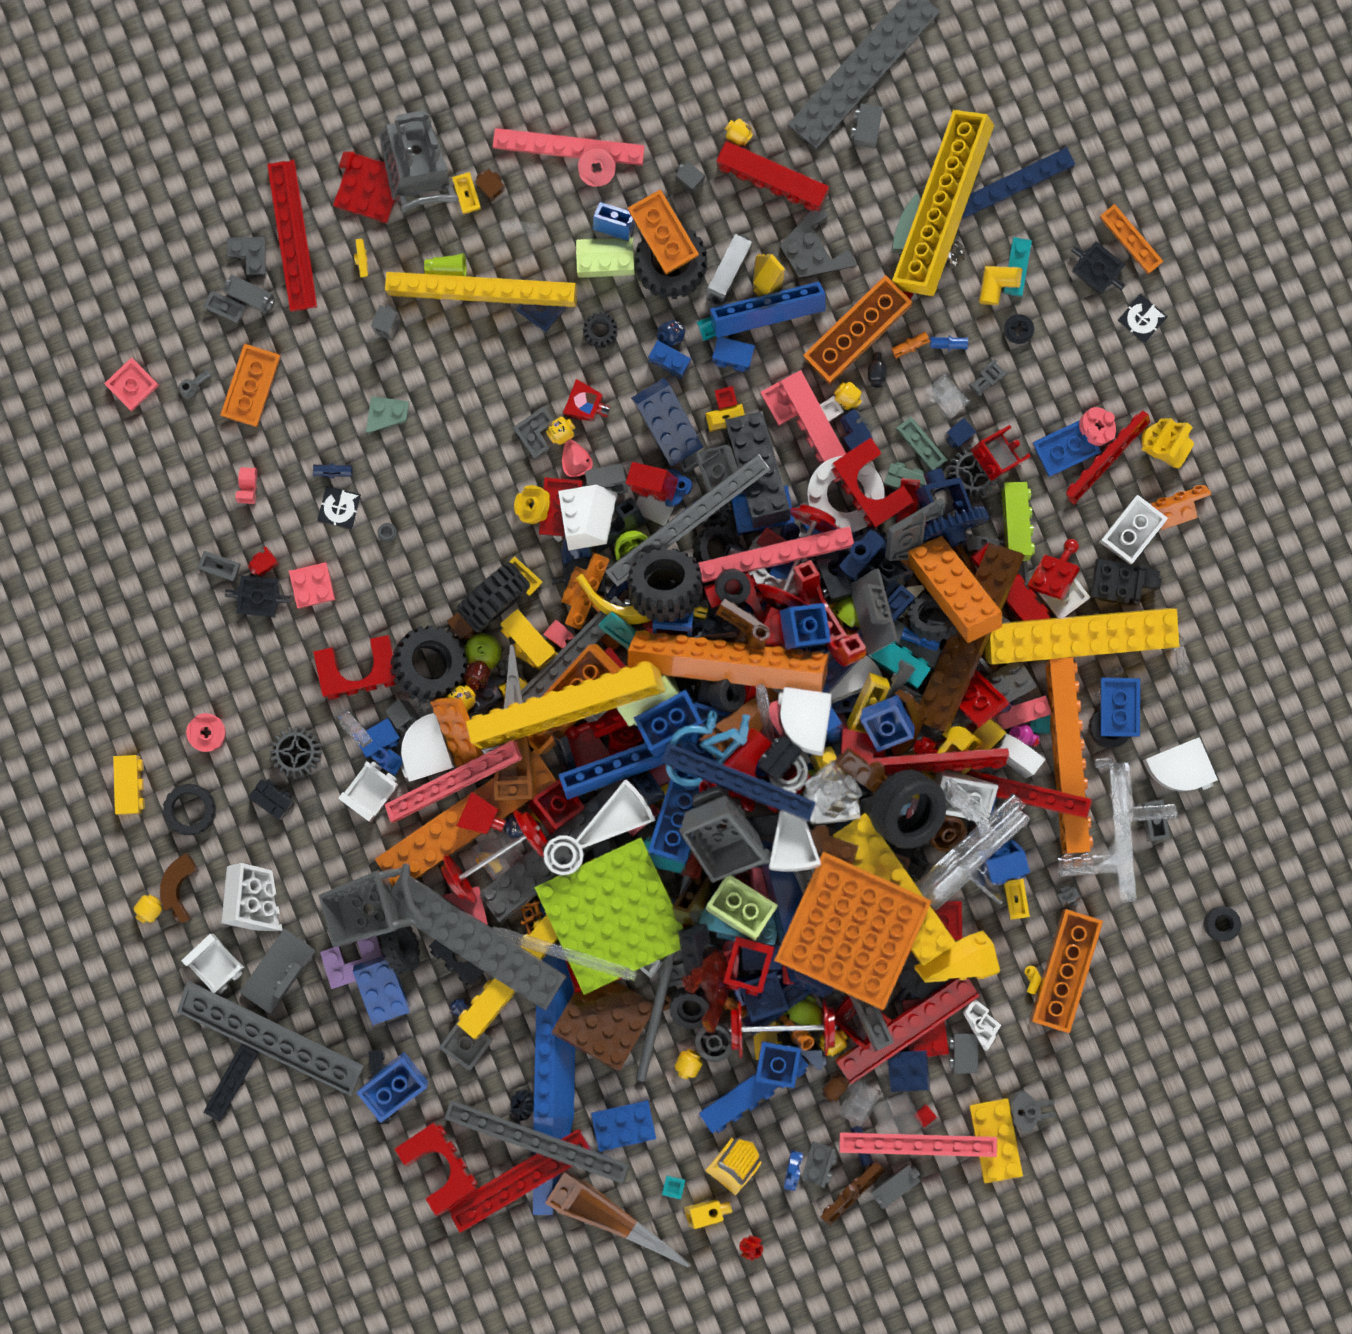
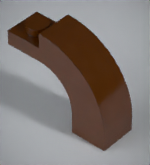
M901 689L894 694L899 696L915 727L914 738L886 748L885 752L892 757L901 756L911 747L920 733L924 720L923 707L915 701L910 693L906 694Z
M187 853L169 865L160 884V899L164 910L169 911L173 909L172 914L177 922L180 921L181 924L187 923L192 919L181 902L180 887L187 877L199 871L190 854Z

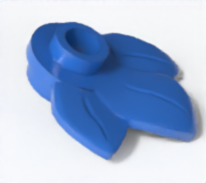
M668 469L671 474L679 479L673 500L665 501L666 507H673L682 502L684 495L690 493L692 482L689 478L682 476L678 470ZM684 482L685 487L680 489V484Z

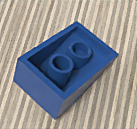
M403 1052L356 1093L381 1123L425 1090L428 1086V1080L408 1055Z

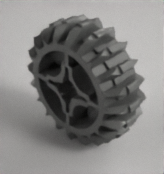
M969 447V453L962 449V455L960 453L955 454L958 460L951 459L950 462L953 465L949 466L948 470L954 472L949 473L948 477L959 478V473H961V475H965L968 478L969 485L962 481L965 491L968 492V498H971L972 493H974L975 498H978L979 492L982 496H986L985 489L991 492L993 489L990 485L996 486L997 482L989 479L970 449L973 447ZM973 458L971 466L959 467L960 463L964 460ZM975 466L978 474L973 478L972 473H969V471ZM988 478L984 485L974 487L976 479Z
M295 726L293 732L292 728L288 727V734L281 730L280 733L283 737L280 738L276 735L275 739L278 740V743H271L272 746L276 747V750L271 749L270 753L276 754V756L270 759L271 761H278L274 764V767L278 768L281 766L279 773L282 774L286 770L285 776L287 777L292 772L293 778L298 777V772L301 777H305V770L308 774L312 773L309 767L317 769L314 761L321 762V759L316 758V755H322V751H317L316 748H320L322 745L320 743L315 744L319 739L317 736L311 739L312 731L306 734L307 728L303 727L300 732L299 727ZM294 737L292 745L289 748L282 749L284 743ZM300 737L308 741L311 750L301 747ZM296 747H298V750L305 752L297 754L295 758L294 754L289 753L294 751ZM281 755H289L291 757L292 768L284 763ZM311 755L308 762L299 767L301 758Z

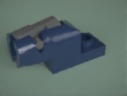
M854 409L840 418L846 434H849L843 438V443L849 452L869 438L873 439L871 435L873 427L858 410Z

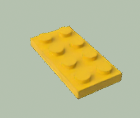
M1008 1098L969 1105L975 1136L997 1137V1157H979L984 1183L1022 1177L1023 1173Z

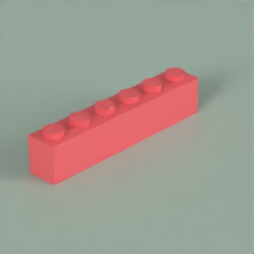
M800 370L780 381L779 391L783 397H787L789 401L787 405L791 413H796L799 419L796 422L801 431L805 430L808 436L806 441L810 448L814 447L817 453L815 458L818 463L823 464L831 458L845 455L846 453L802 371ZM840 478L834 479L832 483L834 484L835 482L839 481Z

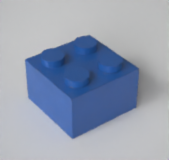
M824 603L789 607L779 611L786 650L819 646L831 642Z
M898 695L862 709L861 721L877 752L914 738L915 727Z
M762 1041L755 1081L794 1088L801 1048Z

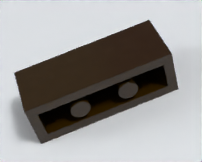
M700 863L672 907L676 921L692 927L695 926L721 882L720 880L712 882Z

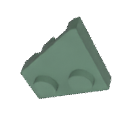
M371 396L366 433L370 434L373 431L385 429L394 424L407 422L409 401Z

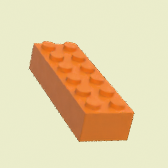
M885 275L803 355L804 360L831 385L912 306V301Z
M943 536L908 551L909 567L914 571L915 575L967 643L1002 627L1001 610Z
M590 644L545 693L550 691L559 692L569 685H574L575 687L581 685V682L584 680H597L603 674L611 673L612 675L618 673V670L621 668L597 644ZM578 720L529 735V745L539 755L547 754L555 746L552 736L553 732L559 730L564 734Z
M1062 910L1029 1021L1070 1033L1103 924L1102 920L1071 910Z

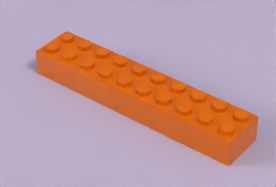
M636 631L628 649V667L630 669L637 667V664L640 662L648 661V663L651 662L660 670L661 675L710 681L728 679L730 683L775 689H784L786 687L822 693L828 670V654L819 651L786 650L782 647L767 646L761 649H754L749 644L743 642L733 643L724 640H708L702 637L674 636L666 633L655 634L648 631Z
M1073 657L1049 659L1045 662L1048 704L1052 713L1050 715L1056 791L1089 798L1085 795V789H1088L1087 778H1084L1083 770H1086V760L1082 758L1084 740L1080 739V731H1083V724L1078 716V712H1081L1080 700H1077L1076 694L1079 693V682L1075 681V673L1078 672L1077 662H1074ZM1058 812L1062 854L1091 852L1090 848H1093V838L1089 836L1088 829L1091 828V818L1084 819Z
M534 750L530 754L534 773L535 797L557 780L541 756ZM494 778L472 792L499 809L496 817L502 820L513 813L515 809L519 810L531 801V799L494 801ZM470 794L375 858L382 871L400 868L403 864L407 863L410 865L409 875L414 879H418L443 862L445 854L451 856L481 836L483 833L456 826ZM400 875L388 878L392 886L395 885Z

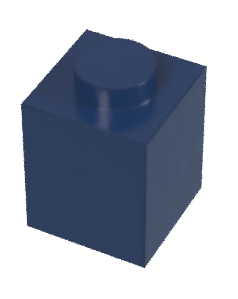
M963 418L946 432L945 440L950 447L959 449L976 434V431Z

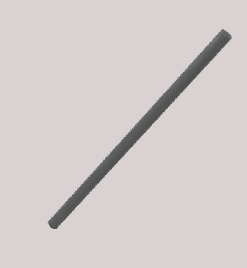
M689 854L680 894L696 869L698 859L694 854ZM676 952L664 958L636 1077L639 1081H646Z

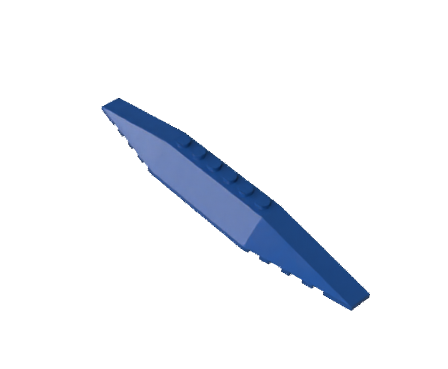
M540 901L539 910L540 913L544 914L540 918L542 920L545 917L546 913ZM554 945L542 961L567 977L547 1010L536 1005L534 1130L562 1139L571 1133L574 1119L575 1047L551 1034L575 991L565 959L561 957L556 945ZM561 1174L533 1190V1215H553L554 1209L545 1204L560 1180Z

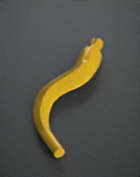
M583 574L576 577L590 600L606 615L612 611L628 624H641L651 621L647 619L646 615L644 617L640 615L633 606H617L599 597ZM698 606L694 608L693 616L706 619V614L697 611L707 613L708 607Z

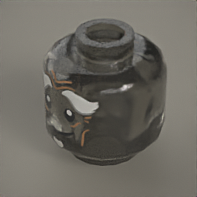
M953 241L944 268L954 269L965 260L966 250L960 242Z

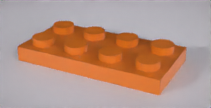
M661 189L627 208L665 274L672 272L699 256Z
M243 345L220 414L222 417L258 428L281 355L251 345Z
M434 698L430 701L456 767L458 768L484 755L482 749L471 744L466 721H469L470 718L462 698Z

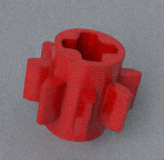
M924 737L921 741L916 740L913 746L914 752H916L915 755L938 753L937 747H935L936 743L929 738Z
M749 1235L748 1238H743L739 1244V1249L742 1251L741 1256L751 1261H754V1258H759L763 1253V1246L760 1244L762 1240L752 1235Z

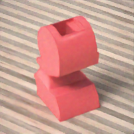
M240 467L238 475L240 491H237L235 495L238 503L255 504L257 468Z

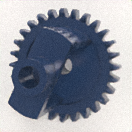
M942 468L924 474L927 485L918 488L914 492L920 509L934 502L931 494L949 490L953 500L952 506L957 510L954 517L948 514V519L946 520L943 517H937L926 521L924 537L922 539L923 544L943 536L944 539L948 540L950 547L961 545L968 541L966 531H971L973 528H977L989 520L988 513L983 506H974L972 510L961 478L946 480Z
M861 529L859 536L852 532L853 538L859 541L852 544L851 552L846 558H844L839 550L837 551L839 559L836 564L831 565L836 568L832 570V574L837 575L836 577L846 575L850 584L858 580V574L878 551L883 552L885 557L887 545L885 532L879 535L878 530L874 532L868 529L864 535ZM859 550H866L864 555H857Z

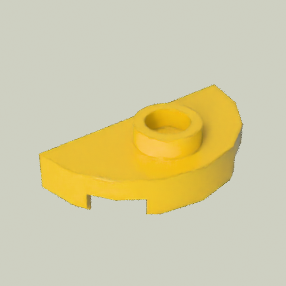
M362 238L355 239L357 253L354 254L355 264L359 265L360 277H367L368 260L364 240Z

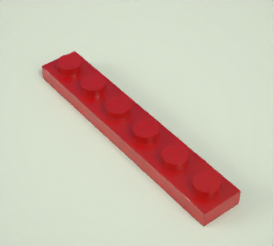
M1142 410L1139 414H1136L1132 418L1131 423L1119 432L1118 437L1106 446L1105 451L1093 460L1088 470L1086 469L1081 473L1076 483L1068 487L1066 496L1069 502L1075 505L1149 425L1151 421L1148 413Z

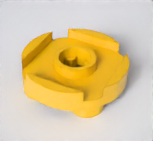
M535 485L525 486L521 494H517L514 501L516 515L519 516L522 522L528 524H536L546 520L550 504L549 493ZM534 500L533 508L529 507V504Z

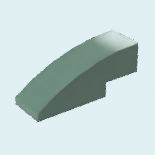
M919 194L913 196L901 215L894 235L891 253L902 254L918 209Z

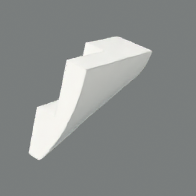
M975 999L966 1005L963 1014L982 1047L987 1051L996 1038L995 1035L1001 1024L987 1014L989 1010Z

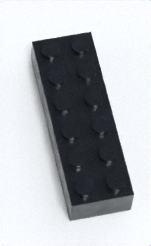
M760 411L725 419L726 433L737 467L740 468L759 454L770 468V471L743 490L753 529L791 520L790 507L763 412Z

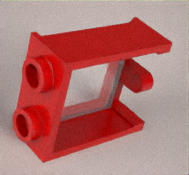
M1010 425L985 438L970 449L991 481L1021 465L1031 457L1028 453L1019 459L1014 451L1020 446L1019 440H1014L1009 444L1004 434L1012 428Z
M848 994L847 998L834 1012L835 1023L857 1045L867 1050L871 1042ZM880 1010L887 1026L891 1019Z

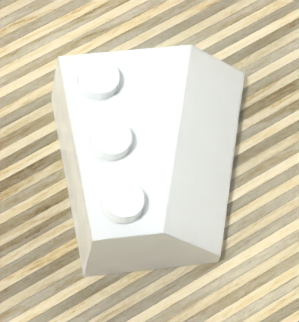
M599 485L558 491L568 550L607 544L611 519L615 510L614 505L618 494Z
M244 863L227 866L222 923L250 930L283 931L282 924H279L277 914L280 913L274 898L276 889L272 870Z

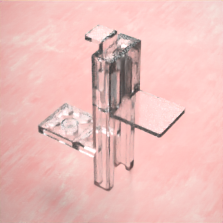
M1112 758L1096 759L1095 768L1109 767L1115 843L1097 856L1088 853L1082 854L1081 857L1064 855L1062 858H1058L1059 876L1118 872L1121 902L1137 901L1130 821L1178 818L1176 805L1133 808L1129 763H1113Z
M949 778L945 782L949 803L956 809L960 808L965 818L969 821L973 820L977 827L933 866L921 881L918 880L919 886L917 888L925 898L932 901L930 905L937 910L971 880L1000 905L1002 899L995 883L992 884L978 867L1030 821L1029 816L1021 811L1025 804L1013 793L990 814L956 782Z

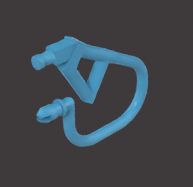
M712 711L708 714L707 727L686 726L681 728L673 735L670 744L676 746L678 740L687 733L712 734L713 728L716 726V712L714 711V716ZM742 715L739 731L733 728L703 739L700 746L717 758L715 762L723 765L741 744L744 745L747 742L750 716ZM726 739H734L724 752L713 746V744ZM666 765L667 774L679 785L698 786L703 780L700 778L693 780L680 778L675 774L673 767Z

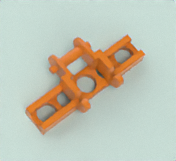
M535 900L533 903L529 901L521 908L525 921L520 922V924L526 925L529 935L533 928L528 923L533 922L535 924V918L538 917L539 919L544 915L540 913L538 907L540 901L536 902ZM532 907L535 908V911H536V914H535V915H534V912H533ZM529 910L532 912V915L527 918L525 912Z

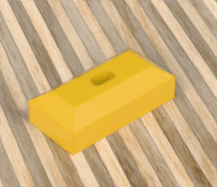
M470 172L452 177L463 215L480 210V203ZM465 192L469 193V197L465 196Z
M742 404L705 413L709 432L726 429L725 419L722 418L724 416H729L727 419L745 415Z
M1024 879L1010 880L1004 883L1009 919L1030 917ZM1015 895L1017 896V899H1018V902H1017V903H1015V900H1014V896H1015Z

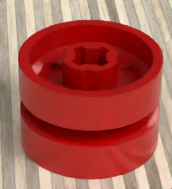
M626 725L610 732L609 756L644 744V738L640 730Z

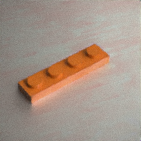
M1115 204L1100 215L1099 218L1147 275L1164 262Z

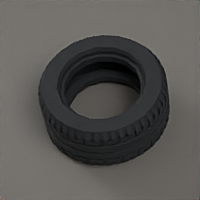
M904 770L888 777L874 794L870 807L872 826L878 834L899 848L908 849L921 846L933 838L941 828L947 811L946 796L940 785L919 771ZM919 794L920 799L913 815L904 823L897 825L899 812L905 802L912 796Z

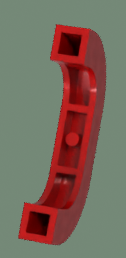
M810 560L793 567L794 581L799 598L807 603V605L825 604L831 642L825 645L834 659L844 667L864 659L866 656L865 645L857 633L848 637L824 599L820 587V574Z

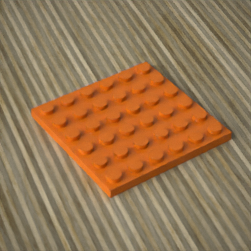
M822 852L819 859L821 866L816 867L774 961L884 1010L932 901L828 853Z

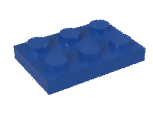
M1079 421L1032 443L1048 478L1101 453L1098 446L1089 443L1086 435H1082Z
M1100 678V736L1140 737V678Z
M648 1100L591 1113L599 1152L657 1139Z

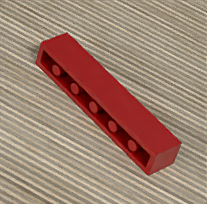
M728 141L725 142L716 160L720 171L727 174L731 172L742 181L747 179L753 182L754 186L761 189L765 187L776 196L783 195L787 197L788 201L794 204L801 203L806 209L813 212L815 210L820 212L829 193L828 185Z
M989 543L985 544L970 557V560L977 568L980 566ZM1017 574L1006 598V605L1019 621L1051 619L1048 615V609L1043 604L1037 602L1036 594L1031 589L1028 590L1025 587V580L1021 575Z

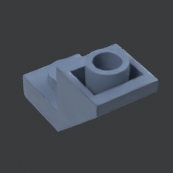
M801 1049V1054L818 1070H823V1066H826V1056L822 1054V1050Z

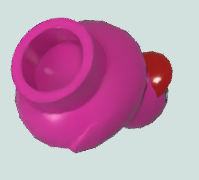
M1023 723L1014 726L1009 732V735L1027 746L1037 747L1040 744V737L1037 734H1033L1032 729L1027 724Z

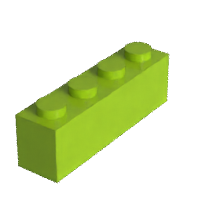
M1004 482L1001 493L1005 548L1023 553L1025 555L1023 561H1029L1035 552V545L1031 543V536H1033V525H1030L1032 507H1029L1028 501L1031 499V489H1028L1027 482Z

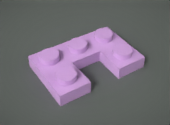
M377 936L357 941L363 959L351 963H344L340 946L320 952L331 989L356 981L353 974L354 965L383 956Z

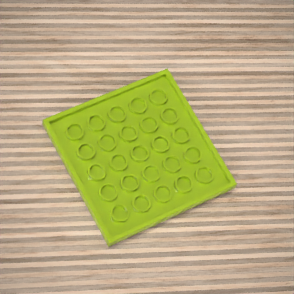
M642 838L579 866L571 874L560 875L535 887L583 994H587L681 949L678 932L683 929V926L676 921L672 910L673 904Z

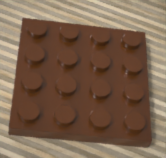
M612 981L587 994H583L582 990L577 991L572 995L551 1034L620 1072L651 1016L654 1003L616 981Z

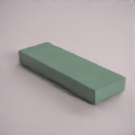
M909 417L896 428L898 433L930 471L938 469L947 461L912 417Z

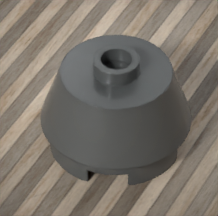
M720 1023L704 1025L696 1035L695 1044L698 1053L704 1059L712 1062L726 1059L732 1052L729 1028Z

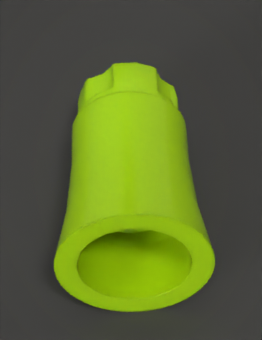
M465 254L425 259L424 272L425 274L467 277Z

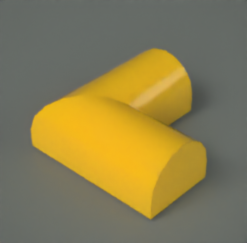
M985 266L979 303L999 305L1002 287L1020 288L1022 268Z

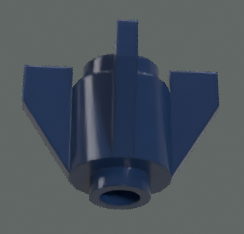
M566 536L562 537L560 551L564 563L580 557L593 555L590 547L568 550Z

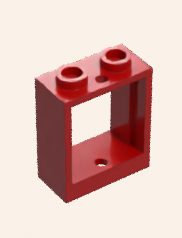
M736 937L724 978V983L728 984L727 988L737 991L739 987L747 989V994L757 996L758 993L763 994L775 947ZM739 946L767 954L758 987L731 980Z

